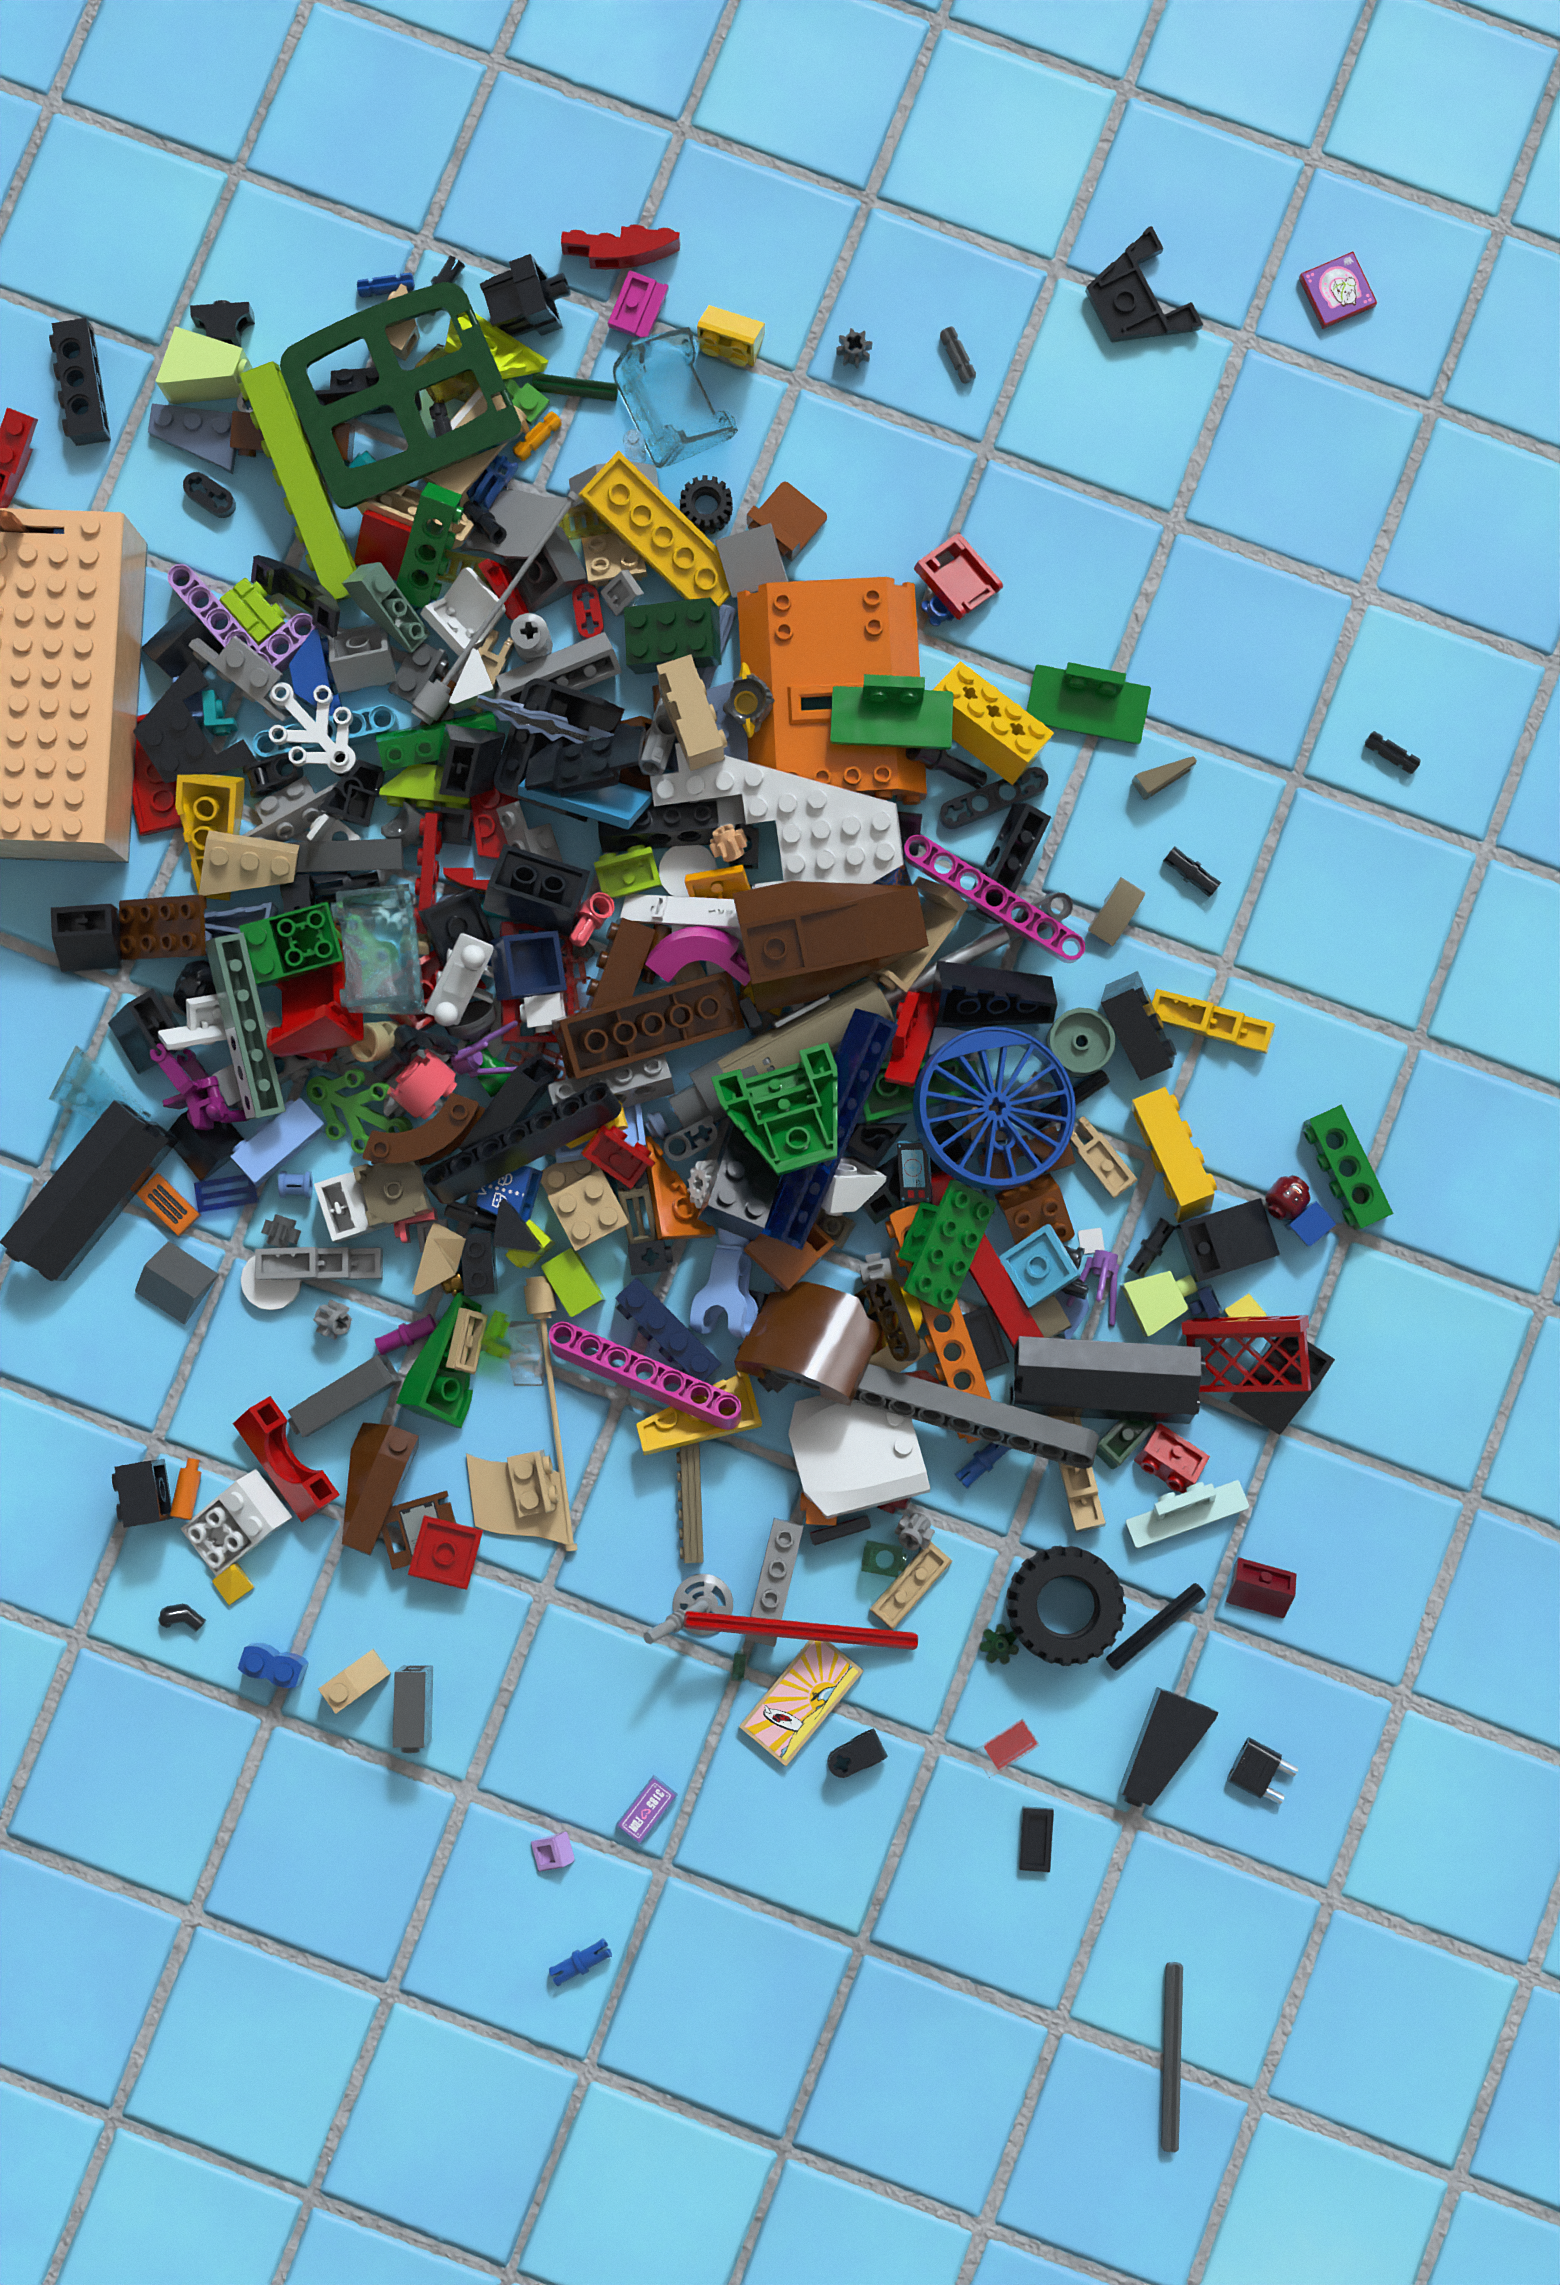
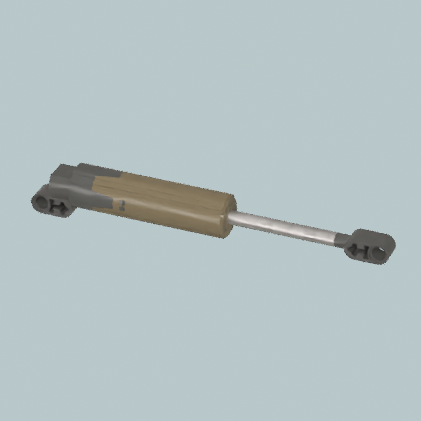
M1060 892L1047 894L1031 903V905L1058 922L1067 918L1073 910L1072 899L1069 895ZM1057 897L1063 902V910L1059 914H1055L1051 910V902ZM1020 909L1013 920L1017 923L1025 922L1027 920L1026 912ZM1002 925L938 961L968 965L1021 935ZM1038 926L1037 933L1047 929L1049 926ZM937 961L922 970L908 991L916 993L933 984ZM867 976L829 997L830 1000L777 1028L773 1027L690 1072L689 1076L693 1084L668 1097L682 1127L669 1133L663 1140L662 1147L665 1154L673 1161H681L715 1142L718 1131L714 1124L729 1116L719 1104L711 1077L741 1069L743 1078L746 1079L799 1063L800 1050L827 1042L835 1059L889 1030L891 1024H895V1018L890 1007L905 999L908 991L904 992L896 987L893 991L887 988L881 991L876 982ZM700 1125H703L705 1128L710 1127L711 1130L707 1132L709 1137L703 1139L701 1136L692 1139L696 1145L691 1147L690 1141L684 1133L689 1131L692 1137L698 1134V1127ZM673 1139H681L685 1143L684 1150L679 1154H673L668 1149Z

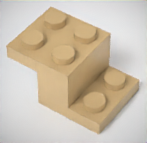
M584 1159L555 1163L541 1170L543 1172L541 1183L549 1196L547 1198L575 1251L630 1224L603 1169L590 1160Z

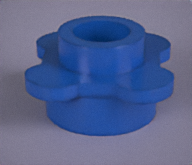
M934 596L930 601L925 600L921 604L922 611L927 613L929 623L933 626H939L941 622L945 620L952 621L954 618L953 614L937 596Z

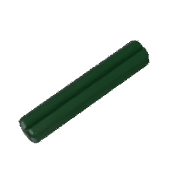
M535 373L532 378V386L540 392L616 401L619 388L616 383Z

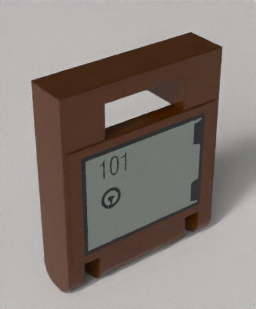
M447 1490L392 1506L382 1529L392 1570L411 1564L424 1515L456 1523L451 1502L438 1505V1499H445L449 1496ZM398 1521L406 1550L395 1553L387 1524Z

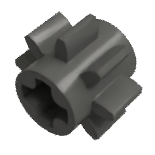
M850 328V333L846 337L843 335L839 336V343L842 346L836 348V355H843L844 366L850 363L858 368L862 360L869 362L870 354L867 351L872 349L873 343L872 341L865 340V331L860 334L854 332L853 328Z
M275 1214L273 1221L265 1219L261 1233L268 1235L266 1243L280 1248H288L290 1242L297 1244L301 1230L295 1229L296 1220Z

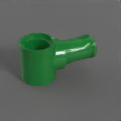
M475 1041V1042H468V1043L465 1045V1047H466V1046H469V1045H471V1044H474V1043H476L477 1041ZM487 1047L480 1051L483 1056V1063L479 1068L507 1067L503 1060L499 1061L497 1057L493 1058ZM511 1073L479 1075L477 1077L492 1098L499 1092Z

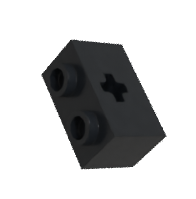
M494 1234L460 1235L466 1239L461 1255L464 1296L498 1294L495 1247L493 1246Z

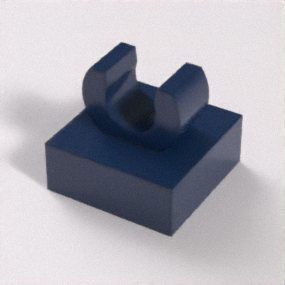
M1211 1284L1199 1289L1197 1293L1200 1299L1187 1305L1192 1316L1206 1310L1209 1319L1223 1312Z

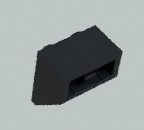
M446 724L434 777L438 794L470 798L493 790L494 775L501 757L505 733Z
M112 904L51 907L52 940L61 972L122 968L118 908Z
M153 988L128 1002L108 1022L137 1074H141L158 1064L150 1056V1050L152 1049L157 1050L159 1056L162 1054V1051L157 1048V1044H163L158 1037V1031L180 1027L162 994ZM171 1049L170 1053L173 1055L180 1050Z

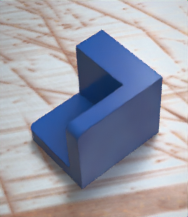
M1315 1201L1306 1206L1297 1218L1290 1220L1284 1227L1288 1231L1293 1230L1303 1243L1310 1247L1334 1227L1336 1223Z

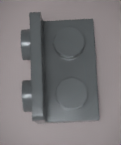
M422 642L412 653L408 652L396 674V681H393L388 688L389 693L412 704L428 680L434 683L438 676L442 678L449 666L446 651L441 648L437 650Z

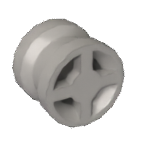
M1035 1071L1027 1082L1039 1073ZM1038 1079L1020 1092L1018 1096L1028 1098L1047 1094L1054 1085ZM1043 1100L1031 1102V1106L1036 1109Z

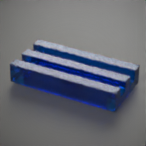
M245 1174L194 1183L198 1213L259 1203L257 1187ZM248 1181L249 1185L247 1187L202 1194L203 1188ZM250 1193V1198L204 1205L203 1201Z

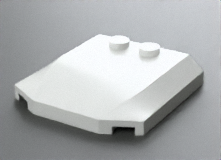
M821 1395L795 1402L788 1433L804 1495L818 1507L826 1519L930 1492L927 1471L911 1418L852 1401L850 1406L822 1398Z

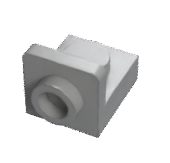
M628 569L620 571L600 592L606 600L608 607L616 616L624 614V607L636 606L635 602L644 594Z

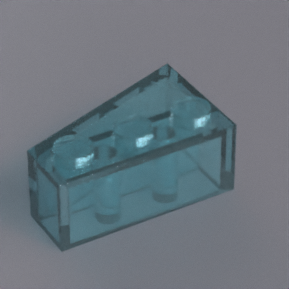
M77 1045L75 1046L49 1100L94 1122L100 1118L113 1100L124 1101L148 1121L151 1115L89 1054Z

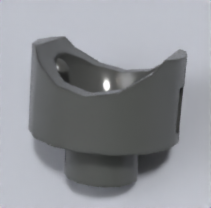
M403 802L400 813L392 821L381 827V834L388 839H403V848L410 844L418 846L424 840V836L419 835L420 819L425 817L406 802Z

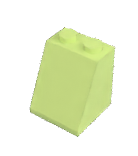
M175 326L158 372L156 383L167 401L172 404L238 398L241 393L239 383H242L239 374L253 369L243 348Z

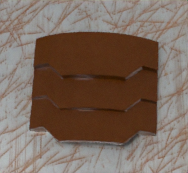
M801 1281L788 1292L769 1293L760 1314H758L749 1335L745 1336L734 1360L735 1368L737 1371L762 1379L765 1378L769 1369L819 1385L822 1398L850 1406L883 1329L881 1325L867 1317L859 1298L827 1286Z

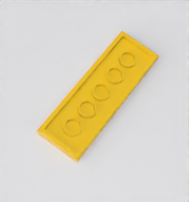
M619 450L578 493V496L684 600L710 597L720 607L729 598L731 592L718 548Z

